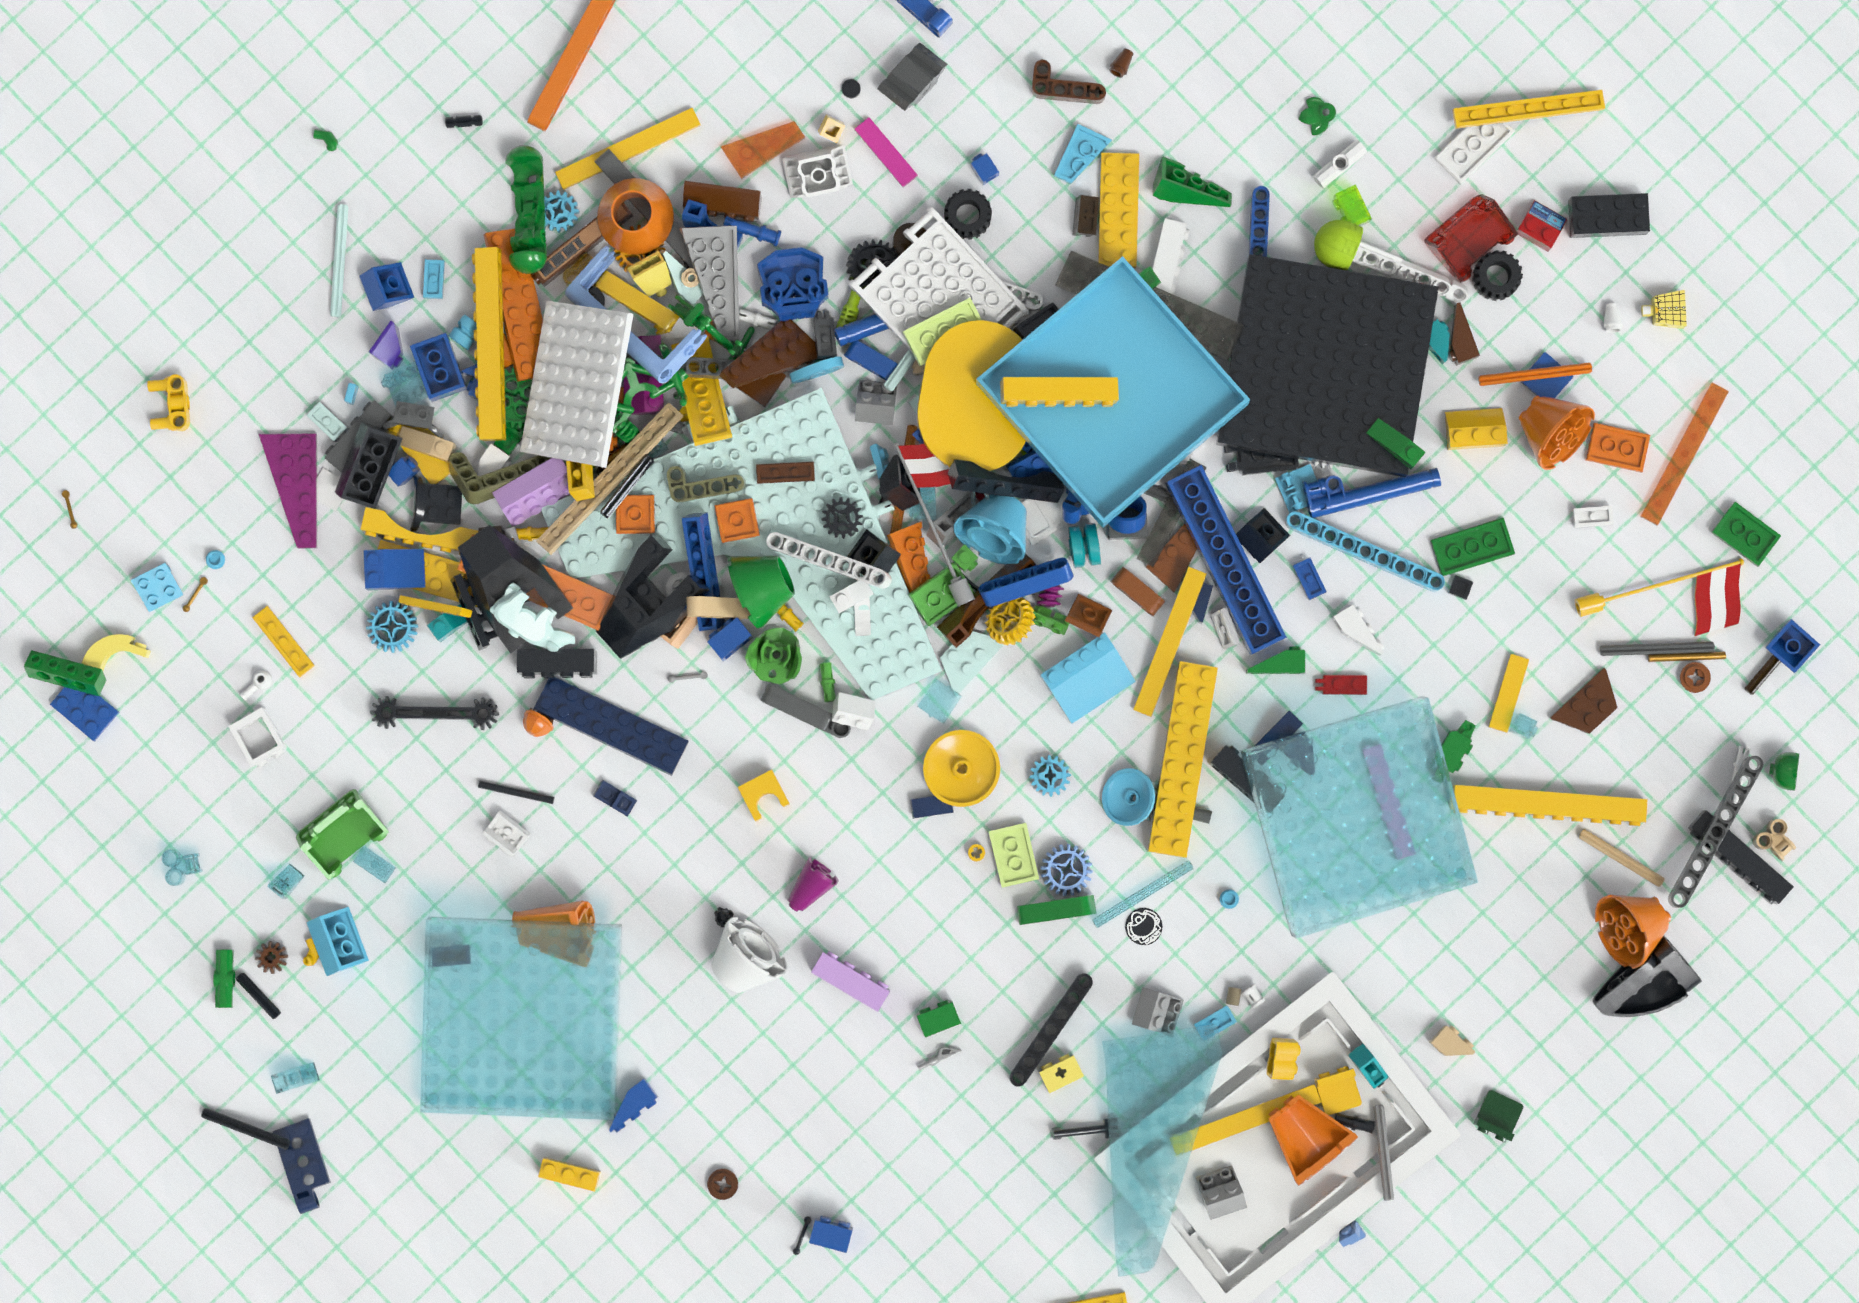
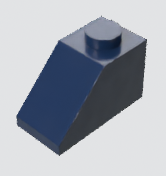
M1203 583L1192 611L1197 622L1200 624L1204 621L1213 585Z

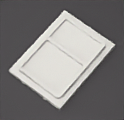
M1065 485V490L1058 503L1023 498L1019 500L1027 511L1026 536L1032 546L1069 524L1062 518V504L1068 496Z

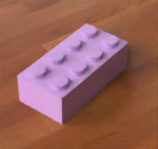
M551 458L492 492L511 526L523 523L525 519L540 513L543 507L554 505L558 500L570 495L567 467L562 459Z
M828 951L826 954L823 952L811 973L878 1012L890 993L887 990L889 986L881 981L875 983L870 980L872 976L864 971L858 973L854 970L856 966L847 961L844 964L837 960L839 956Z

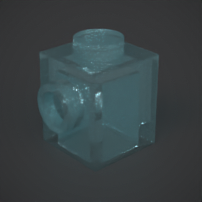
M1519 713L1516 715L1509 732L1525 740L1530 739V737L1535 736L1538 730L1536 726L1538 721Z

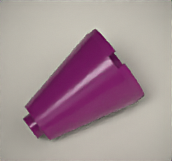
M809 857L788 898L789 906L796 912L798 910L804 911L836 886L839 882L836 875L832 877L830 875L831 870L816 859L812 861Z

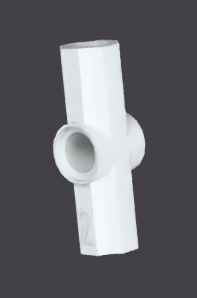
M1355 140L1314 174L1313 178L1324 189L1364 156L1367 150L1361 142ZM1342 160L1345 163V167L1338 168L1335 165V161Z

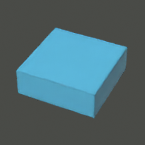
M348 384L344 399L347 404L354 405L359 388L356 384Z

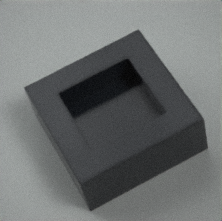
M1455 575L1448 594L1467 600L1473 581Z

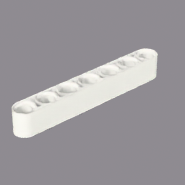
M778 532L770 533L767 537L768 547L777 552L881 589H885L891 584L890 574L879 568ZM780 538V544L775 547L776 539ZM797 544V550L792 553L793 545ZM814 550V556L809 559L810 551ZM831 556V563L826 565V559ZM849 562V568L843 571V565ZM866 568V574L861 577V570ZM883 574V581L881 583H878V576Z

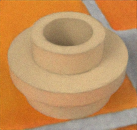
M693 268L683 271L681 281L686 287L692 288L699 284ZM689 275L694 276V280L691 282L688 280Z

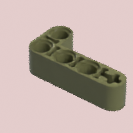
M673 466L667 471L670 496L676 502H686L739 492L746 486L745 478L737 474L688 483L686 472L682 467ZM675 469L681 472L679 480H674L671 476L672 471ZM737 477L741 484L738 485L737 489L736 486H728L729 491H727L725 479H727V483L734 482ZM716 481L721 482L723 485L720 492L713 490V484ZM698 484L704 489L703 494L700 496L694 493V487ZM678 488H682L685 492L682 499H678L675 496V491Z

